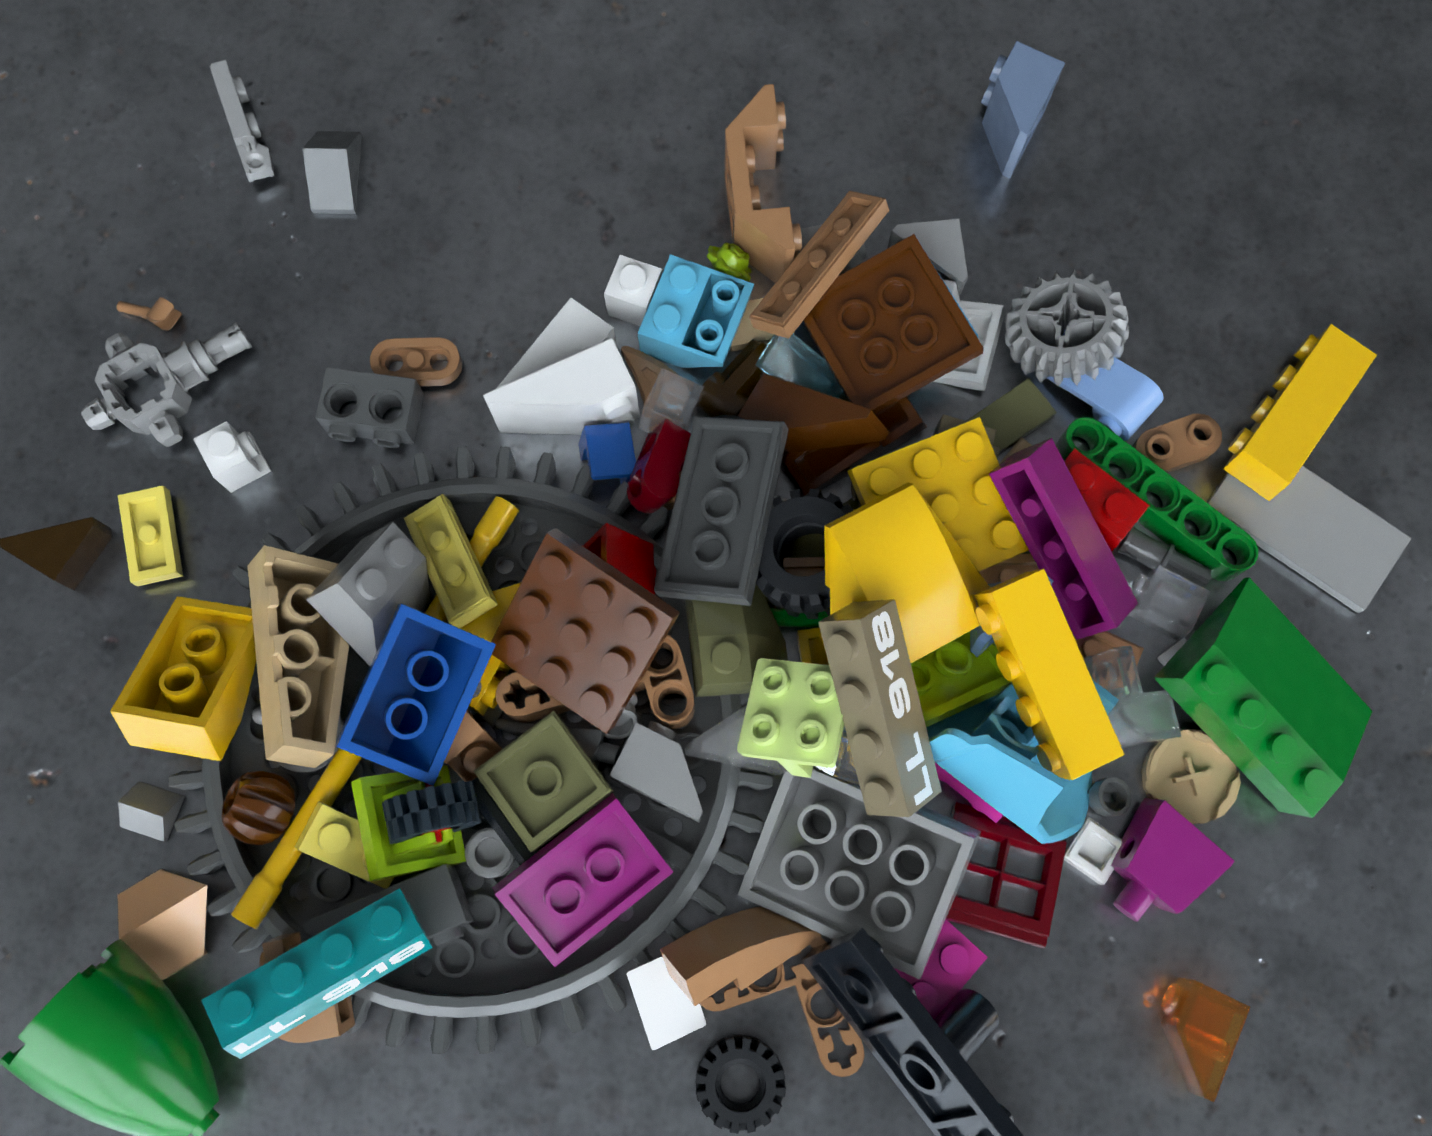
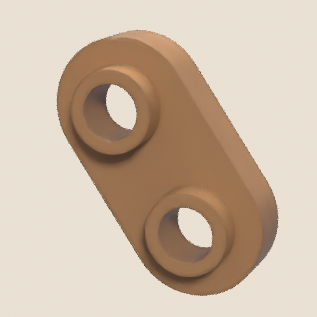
M445 338L386 339L374 347L370 355V366L375 374L416 379L420 386H444L452 383L460 375L462 358L457 347ZM439 360H446L448 362L442 370L433 369L434 364ZM393 362H403V365L399 370H389V367Z
M1199 413L1191 414L1145 431L1134 442L1132 447L1169 473L1209 458L1221 445L1222 431L1219 424L1210 416ZM1194 429L1201 430L1205 434L1206 440L1197 439L1194 435ZM1152 444L1161 445L1164 448L1165 455L1156 454L1152 449Z

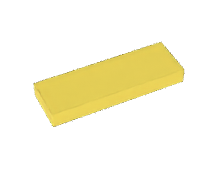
M441 494L404 518L416 547L426 557L427 573L449 624L460 629L498 605L452 503L444 494Z

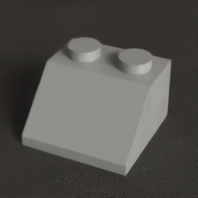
M392 522L361 539L306 600L359 656L371 666L398 604H404L422 613H425L429 607L430 593L426 557L401 529Z

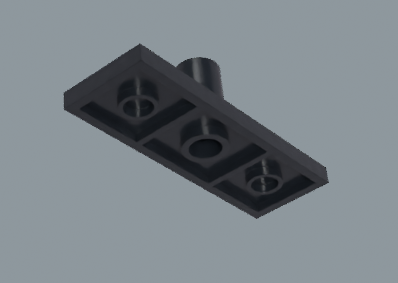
M863 928L813 948L801 960L935 1136H1023L1014 1124L1011 1113L996 1101L967 1063L999 1025L997 1011L983 995L971 989H962L939 1015L933 1019L917 999L912 985L900 977L884 956L881 945L873 937L869 936Z

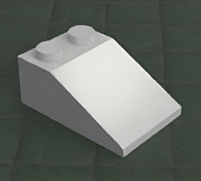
M612 338L483 395L500 433L581 435L586 425L629 422L631 427L635 422L634 420L640 417L636 386Z

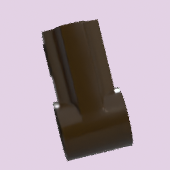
M752 339L722 373L719 371L715 372L703 383L696 393L693 402L710 417L719 415L738 416L763 373L774 376L781 369L782 362L770 347L763 342Z

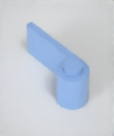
M1116 357L1110 370L1099 368V374L1095 380L1084 374L1081 375V381L1077 386L1072 381V378H1063L1062 383L1059 385L1093 407L1094 419L1102 423L1124 441L1131 438L1164 399L1162 391L1153 380ZM1052 376L1047 377L1048 380H1050V381H1052L1053 383H1055V382H1054V377H1052Z

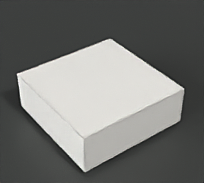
M1086 817L1083 827L1074 834L1067 845L1064 860L1098 884L1105 885L1114 871L1111 864L1122 844V839L1092 818Z

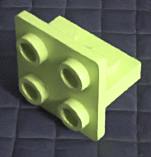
M766 658L758 659L737 751L745 757L778 761L794 776L811 778L813 766L835 767L844 722L829 665Z

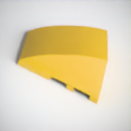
M908 482L824 525L825 586L830 588V615L853 602L895 599L910 663L915 662L980 625L976 616V608L979 605L974 595L991 587L914 484Z

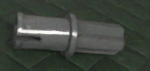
M1132 527L1124 537L1117 552L1151 568L1153 575L1159 576L1161 573L1190 588L1166 575L1167 573L1196 588L1193 590L1195 592H1201L1211 577V570L1208 567L1176 551L1175 544L1169 543L1166 545L1137 530L1135 527Z

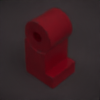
M667 418L646 437L627 485L626 492L630 503L638 511L644 513H654L677 494L680 482L679 473L683 469L691 433Z

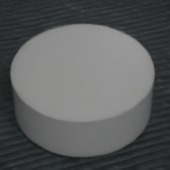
M484 828L477 831L467 842L465 848L467 865L475 874L481 877H500L506 874L515 862V858L493 828Z

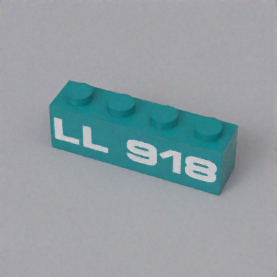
M399 888L201 1001L222 1048L242 1059L433 947L412 906Z

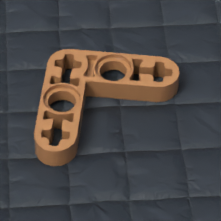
M820 937L811 943L810 946L815 948L825 944L826 941ZM782 963L776 967L775 979L767 986H758L752 983L746 987L749 992L741 996L738 995V987L733 986L724 991V1000L721 1002H715L714 997L711 995L699 1003L707 1010L714 1012L723 1011L795 985L819 1059L824 1068L832 1075L846 1077L856 1073L863 1064L865 1054L861 1038L847 1020L848 1027L839 1028L838 1031L845 1045H854L855 1051L848 1055L849 1064L841 1066L837 1059H828L827 1053L834 1050V1043L829 1032L820 1037L818 1028L833 1027L845 1017L839 1009L829 1018H820L813 1013L810 1004L812 996L815 992L821 990L822 987L803 963L790 966V969L795 974L792 978L785 980L784 965Z

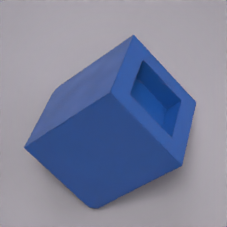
M630 423L584 426L578 446L581 461L588 460L591 478L593 480L620 478V484L624 481L628 483L636 464Z

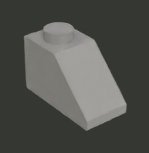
M650 721L648 727L636 722L609 776L612 780L699 823L703 816V810L681 744L673 741L676 733L654 721Z

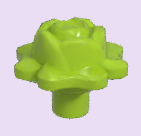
M725 242L721 247L709 246L706 257L712 263L714 270L748 282L750 281L752 271L748 267L749 253L744 252L734 243L729 244Z

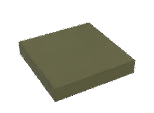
M552 711L474 770L476 776L530 852L538 850L614 792L555 711Z

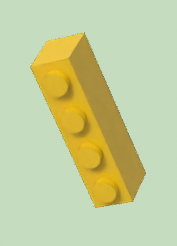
M1332 324L1318 337L1310 334L1302 342L1293 355L1299 359L1296 366L1293 367L1289 364L1274 381L1272 387L1278 390L1275 396L1271 398L1267 395L1251 414L1250 418L1256 421L1252 429L1249 430L1244 427L1228 447L1233 456L1224 467V470L1268 501L1273 499L1292 482L1377 356V354Z
M1045 569L1024 572L975 594V599L979 605L976 608L977 619L982 629L988 635H992L999 652L996 654L998 668L1002 675L1008 681H1011L1019 698L1015 702L1016 709L1025 725L1033 730L1039 744L1035 747L1039 750L1036 755L1042 767L1063 779L1074 780L1124 756L1125 754Z

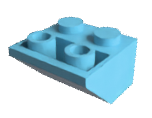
M670 254L638 331L640 351L657 360L680 368L723 367L755 284Z

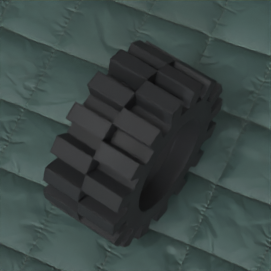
M733 1035L734 1037L727 1039L724 1037L718 1040L713 1047H709L699 1062L695 1081L697 1100L700 1102L702 1112L706 1117H710L718 1128L722 1129L724 1127L730 1129V1133L736 1134L747 1130V1133L755 1132L757 1127L768 1125L771 1122L772 1116L775 1113L778 1114L782 1107L781 1102L786 1094L784 1070L773 1050L767 1044L759 1041L758 1038L752 1036L744 1037L742 1035ZM736 1063L750 1065L756 1070L760 1078L758 1093L752 1100L746 1103L730 1101L721 1089L720 1083L724 1071Z

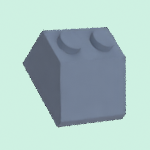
M1016 41L1008 57L999 56L989 77L991 82L981 101V104L987 106L982 121L983 128L1000 171L1007 178H1011L1038 126L1065 65V62Z

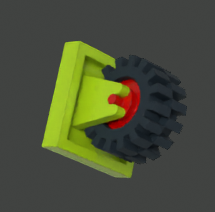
M444 765L439 772L434 786L400 772L360 777L351 782L370 881L432 870L444 864L457 865L466 862L461 830L481 823L472 781H459L451 784L448 765Z

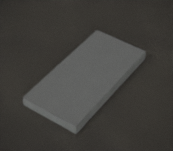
M695 417L654 591L659 597L751 606L788 434V427L785 422Z

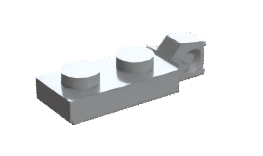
M226 60L211 63L209 67L248 181L254 182V180L274 176L269 148L257 143L255 140L262 137L254 113L245 114L241 104L249 101L241 75L232 77Z

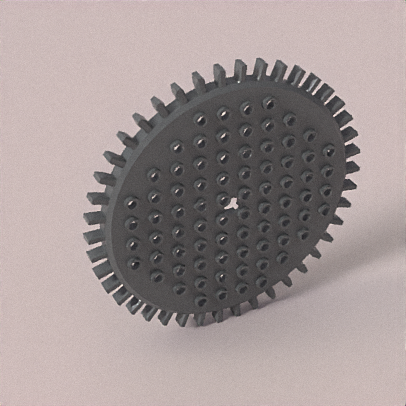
M467 446L457 447L455 456L456 479L434 481V468L424 452L414 454L413 469L417 476L418 485L396 491L394 478L382 464L373 466L372 470L373 481L380 493L379 498L359 506L355 494L340 481L332 485L335 500L342 507L344 515L324 527L320 517L302 504L295 509L300 524L309 531L311 538L293 552L339 564L361 539L392 522L415 545L404 518L441 494H444L451 501L467 538H472L474 529L496 496L501 497L517 507L519 513L499 545L491 551L481 567L492 591L522 582L546 533L557 528L583 546L605 523H609L653 544L656 583L663 548L652 539L664 528L668 519V510L663 506L654 513H649L639 527L622 518V514L631 504L626 492L628 483L625 481L614 491L606 507L587 499L595 486V480L591 478L589 465L584 464L578 472L575 484L570 492L551 486L556 474V463L551 453L543 452L537 463L536 476L533 482L513 479L516 467L514 455L510 447L502 446L496 458L497 469L495 478L474 477L475 463ZM527 522H534L538 525L537 531L532 535L522 533V527ZM267 533L261 539L265 546L292 552L284 540L270 533ZM504 560H510L514 563L512 571L507 574L498 572V565ZM237 566L232 572L233 576L241 586L250 590L248 569ZM428 575L431 603L436 595V591ZM659 597L680 612L668 635L677 641L681 649L694 695L695 713L693 719L685 728L671 730L676 733L673 741L681 744L691 777L699 776L706 781V789L702 793L697 794L703 810L700 822L698 823L612 780L609 775L614 765L600 761L598 769L613 789V794L622 806L625 797L629 794H637L641 798L639 809L627 812L663 857L673 873L632 905L634 913L630 920L621 921L616 918L559 965L554 967L495 896L492 889L493 886L520 866L515 860L511 869L500 877L484 878L482 887L477 890H473L468 885V877L473 871L469 868L467 862L457 864L455 868L474 922L462 926L464 936L445 944L436 946L434 939H430L429 941L433 948L355 992L352 999L355 1026L346 1031L347 1033L351 1034L360 1029L366 1021L371 1003L375 1002L392 1008L391 1020L386 1029V1046L396 1048L402 1045L409 1032L412 1013L434 1017V1025L430 1037L432 1054H444L448 1051L453 1039L452 1024L454 1017H475L477 1021L475 1040L479 1053L489 1054L495 1050L498 1038L495 1027L496 1015L517 1012L519 1015L521 1036L526 1046H536L541 1042L542 1027L537 1016V1007L558 1000L563 1010L566 1025L572 1033L581 1031L585 1028V1013L577 999L578 991L597 983L603 991L606 1003L616 1013L627 1006L625 992L617 983L613 972L630 960L636 962L638 966L654 960L648 952L647 946L663 932L668 933L674 941L691 932L683 927L676 918L690 899L701 904L708 913L720 916L727 908L718 895L704 889L701 882L705 878L711 864L723 867L730 874H746L749 865L740 856L727 853L720 846L727 826L737 827L747 833L762 832L765 821L755 814L742 813L734 809L737 787L744 786L758 791L772 789L774 776L764 771H748L741 768L742 755L737 751L742 729L741 707L747 705L750 693L695 697L685 599ZM251 601L247 606L248 608H251ZM350 646L340 716L344 723L370 668ZM672 654V660L666 665L658 664L654 657L650 666L657 670L665 669L672 663L674 656ZM257 662L241 723L222 760L216 761L202 758L201 770L181 771L168 777L169 787L187 791L204 787L207 810L187 814L175 821L176 832L197 834L212 827L218 847L215 851L199 856L187 865L189 874L196 876L211 875L226 866L235 884L232 889L218 895L206 907L210 916H222L232 913L255 875L263 869L285 834L283 833L271 843L254 845L244 843L227 832L222 823L221 812L225 797L234 781L245 772L255 770L276 773L286 779L294 790L296 803L292 817L295 818L311 793L308 787L310 778L314 775L322 776L328 766L327 764L316 772L304 773L290 771L281 765L277 768L270 766L269 760H266L263 725L255 723L252 718L253 710L261 706L256 699L259 691ZM510 668L506 676L516 673V671ZM520 688L517 690V698L510 702H514L519 709L525 707V698L528 697L527 692ZM544 691L542 697L545 702H549L551 699ZM669 694L662 699L660 710L665 715L673 716L685 710L687 701L679 694ZM649 698L645 704L635 705L636 712L642 715L643 722L641 725L648 727L650 721L658 723L651 709ZM498 704L495 708L488 707L484 716L478 713L473 715L478 722L488 723L496 733L494 740L502 748H505L515 740L505 739L503 731L495 727L497 719L512 720L499 708ZM568 712L558 714L568 728L596 729L594 725L584 718L579 722L573 723L567 718ZM539 719V720H536V721H532V722H527V723H529V724H537V723H538L539 721H541L542 719ZM629 736L624 739L621 745H619L620 747H622V750ZM363 757L361 758L331 807L350 815L348 813V804L354 799L351 782L360 777L377 775L373 769L375 762ZM448 765L451 784L464 781ZM388 768L387 771L383 774L394 773L397 771ZM480 810L481 823L461 830L464 848H466L471 836L477 831L484 828H492ZM669 818H678L682 822V830L676 836L668 835L664 830V824ZM302 852L284 881L282 891L258 929L249 927L241 932L232 947L237 953H246L258 948L269 935L275 938L295 932H300L301 942L303 943L319 933L305 932L302 922L381 891L384 888L371 882L366 883L362 878ZM427 871L396 876L393 878L390 886ZM304 882L309 887V895L305 900L299 901L295 896V889L300 883ZM490 938L495 939L500 946L499 953L493 958L487 957L483 952V945ZM421 957L428 958L432 963V970L427 976L420 975L416 969L417 961Z

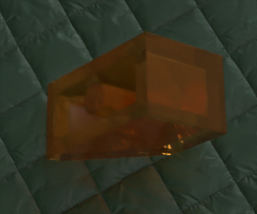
M1179 977L1177 983L1171 984L1164 994L1161 1010L1165 1014L1161 1025L1188 1092L1215 1102L1251 1007L1196 980Z

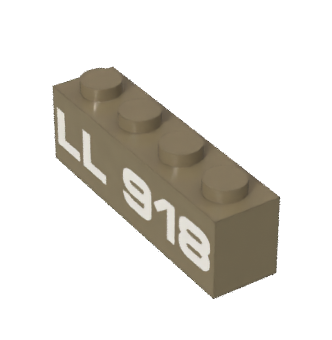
M895 599L853 602L818 623L841 714L843 715V722L867 815L910 817L942 791Z

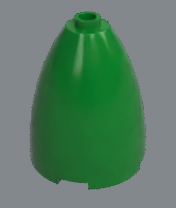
M121 939L113 942L101 953L100 956L106 960L104 964L102 962L97 966L92 964L82 973L78 972L18 1035V1038L25 1045L14 1053L9 1050L0 1060V1064L13 1075L63 1109L93 1123L135 1136H188L189 1134L192 1136H202L220 1115L213 1108L220 1100L214 1072L203 1043L188 1015L154 970Z

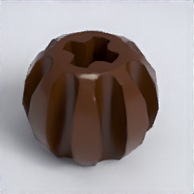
M261 770L245 772L234 781L225 797L221 812L224 828L231 836L247 844L263 845L273 842L285 832L292 819L296 803L294 790L286 779L276 773Z

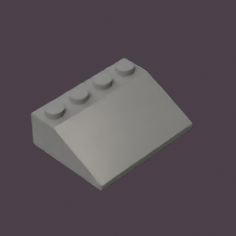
M813 766L811 778L791 775L785 769L738 896L833 940L863 928L869 936L873 937L881 945L884 956L893 968L920 980L962 882L981 831L924 806L910 817L867 815L858 778L835 768Z

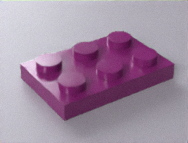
M612 793L493 886L492 889L504 907L551 964L556 967L670 876L673 871Z

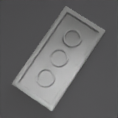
M1304 466L1301 467L1292 482L1270 501L1228 472L1207 501L1209 505L1248 533L1256 541L1257 546L1356 613L1366 610L1412 539Z

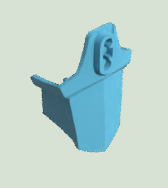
M1093 680L1108 715L1119 699ZM1012 682L1000 694L926 728L934 762L1041 844L1064 840L1083 827L1089 806L1088 790L1092 785V771L1074 780H1068L1042 767L1036 755L1039 750L1035 747L1039 744L1033 730L1025 725L1016 709L1015 702L1019 698Z

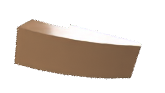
M760 906L714 920L683 935L661 948L660 951L670 977L692 1004L696 1006L732 981L742 991L822 936L814 930Z

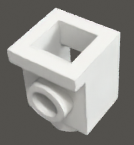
M227 421L193 439L213 478L231 493L271 472L253 435L246 431L239 434Z

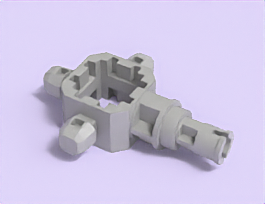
M237 322L232 323L231 326L204 342L198 338L188 344L184 340L180 343L181 345L167 353H162L156 346L143 343L135 345L125 334L116 333L106 340L105 349L110 360L99 365L94 380L104 398L100 399L97 397L86 404L81 411V415L87 425L93 430L104 429L115 424V419H118L132 432L145 435L152 433L155 439L164 446H172L183 438V430L177 418L188 413L192 397L188 392L189 389L203 381L210 380L209 374L218 370V363L245 349L251 348L252 345L246 339L247 336ZM149 367L155 372L159 370L165 381L163 384L166 388L160 392L163 399L157 402L153 398L140 405L142 411L137 413L128 406L123 398L126 396L123 390L129 387L126 380L132 378L136 381L148 374L146 369Z

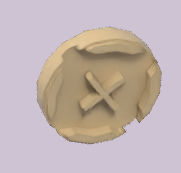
M1198 729L1175 731L1158 739L1146 753L1141 769L1143 790L1147 797L1165 800L1192 824H1205L1225 815L1235 803L1241 784L1240 774L1236 770V765L1205 732Z

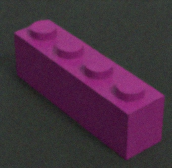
M1049 438L1012 454L991 471L989 475L1038 568L1045 569L1047 576L1053 580L1051 586L1076 640L1117 628L1138 602L1053 439Z

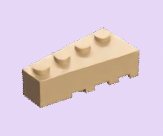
M264 545L247 567L266 760L316 768L333 756L335 752L349 644L306 599L336 568L338 563Z

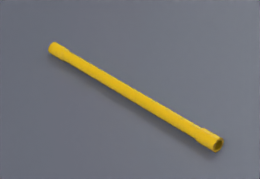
M498 496L493 499L474 529L473 537L470 540V545L481 567L491 551L499 545L519 513L517 507ZM436 594L425 614L447 623L448 619ZM340 748L337 750L265 866L255 875L232 911L231 915L254 929H258L282 891L284 881L302 854L301 851L295 848V845L318 801L331 807L362 757Z

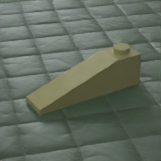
M757 584L755 585L751 606L685 599L695 697L750 693L758 659L766 658L788 661L786 641L764 594Z

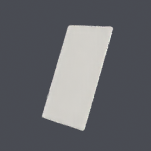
M662 956L627 972V977L652 1050H656L706 1026L701 1005L694 1006L670 977Z

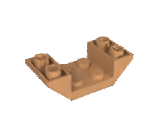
M768 84L761 88L725 129L724 176L732 243L739 246L744 252L749 253V264L776 283L798 256V251H802L800 224H792L790 207L761 209L758 185L754 186L753 173L759 170L775 169L776 152L784 150L782 129L786 128L785 106L783 101L776 102L774 84Z

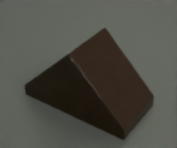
M89 517L0 538V548L50 579L75 590L113 536L110 527L94 517Z

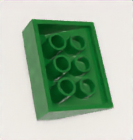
M1250 577L1243 578L1154 677L1279 812L1313 818L1344 782L1372 714L1369 706Z

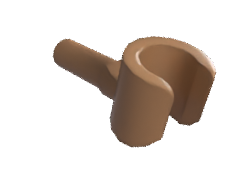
M159 297L152 308L124 301L117 303V310L119 312L147 319L163 331L171 330L182 315L180 311L174 309V305L162 297Z

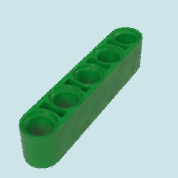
M1089 417L1078 418L1067 427L1059 438L1056 447L1064 461L1075 448L1150 506L1137 522L1167 545L1169 543L1175 544V550L1208 567L1211 570V578L1217 581H1228L1242 574L1256 563L1258 546L1248 533L1099 421ZM1072 437L1085 439L1089 444L1090 451L1078 449L1074 445ZM1109 464L1120 466L1125 471L1126 479L1115 477L1109 469ZM1147 491L1154 492L1161 498L1162 508L1156 507L1148 501ZM1184 519L1191 520L1198 526L1199 536H1194L1186 530ZM1222 547L1230 549L1235 554L1237 559L1236 565H1232L1224 559Z

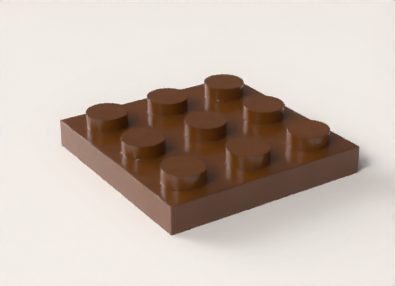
M915 234L838 276L803 320L849 402L869 408L874 413L883 410L983 354L984 349Z
M554 528L546 533L491 641L496 644L492 655L607 734L616 725L680 612L572 538Z

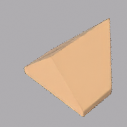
M164 869L156 871L117 895L119 939L141 957L161 980H165L207 954L205 949L208 885L165 871Z

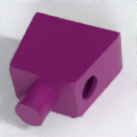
M1144 798L1122 838V844L1111 864L1114 870L1129 882L1113 904L1135 922L1140 920L1152 903L1162 910L1178 914L1184 911L1225 873L1235 861L1165 800Z

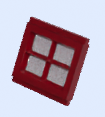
M956 802L950 818L980 830L981 834L946 920L1044 949L1050 935L1066 851V839L1054 843L1041 844L1005 816H1002L995 823L987 815L977 811L972 806Z

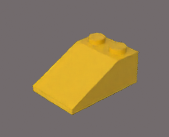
M180 596L176 597L110 710L129 745L216 761L222 760L241 723L256 666L252 609Z

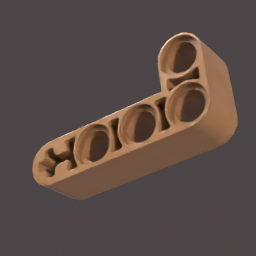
M667 635L660 649H667L673 654L672 663L667 668L659 670L649 666L635 692L646 689L651 709L658 723L669 729H680L688 725L693 719L695 701L681 649L677 641L670 635ZM518 672L504 677L496 690V701L499 708L513 721L527 723L543 719L552 711L557 712V714L571 711V709L548 693L547 695L551 700L545 702L543 697L537 694L543 692L542 689ZM523 688L528 695L532 696L525 698V707L519 709L514 702L510 701L517 698V690ZM676 693L686 699L687 705L685 710L677 716L665 715L660 710L662 699L669 694Z

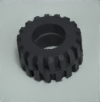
M810 488L809 496L804 497L800 489L789 491L791 499L783 502L779 495L773 500L774 508L770 511L756 584L771 604L779 610L784 608L790 616L798 618L800 613H804L808 619H818V612L826 611L827 615L830 616V588L825 586V569L811 576H796L785 571L783 560L787 549L795 540L808 534L824 535V525L853 511V508L849 504L843 506L840 497L832 493L827 498H824L819 489Z

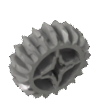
M1075 269L1069 278H1061L1059 273L1055 271L1052 280L1048 282L1038 276L1035 289L1023 286L1021 298L1012 299V304L1010 305L1011 312L1007 313L1005 318V328L1007 330L1005 342L1010 349V355L1014 363H1021V369L1025 375L1036 371V378L1040 383L1049 376L1054 377V382L1058 387L1062 383L1063 378H1072V381L1077 386L1081 381V375L1086 374L1095 380L1099 374V368L1110 370L1114 364V358L1121 357L1124 351V343L1129 338V325H1127L1129 313L1126 310V306H1123L1120 292H1112L1109 281L1096 285V278L1093 273L1085 279H1079Z

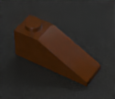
M765 373L761 376L738 414L739 417L747 420L785 422L788 427V434L784 451L789 453L884 441L889 434L885 426L869 408Z

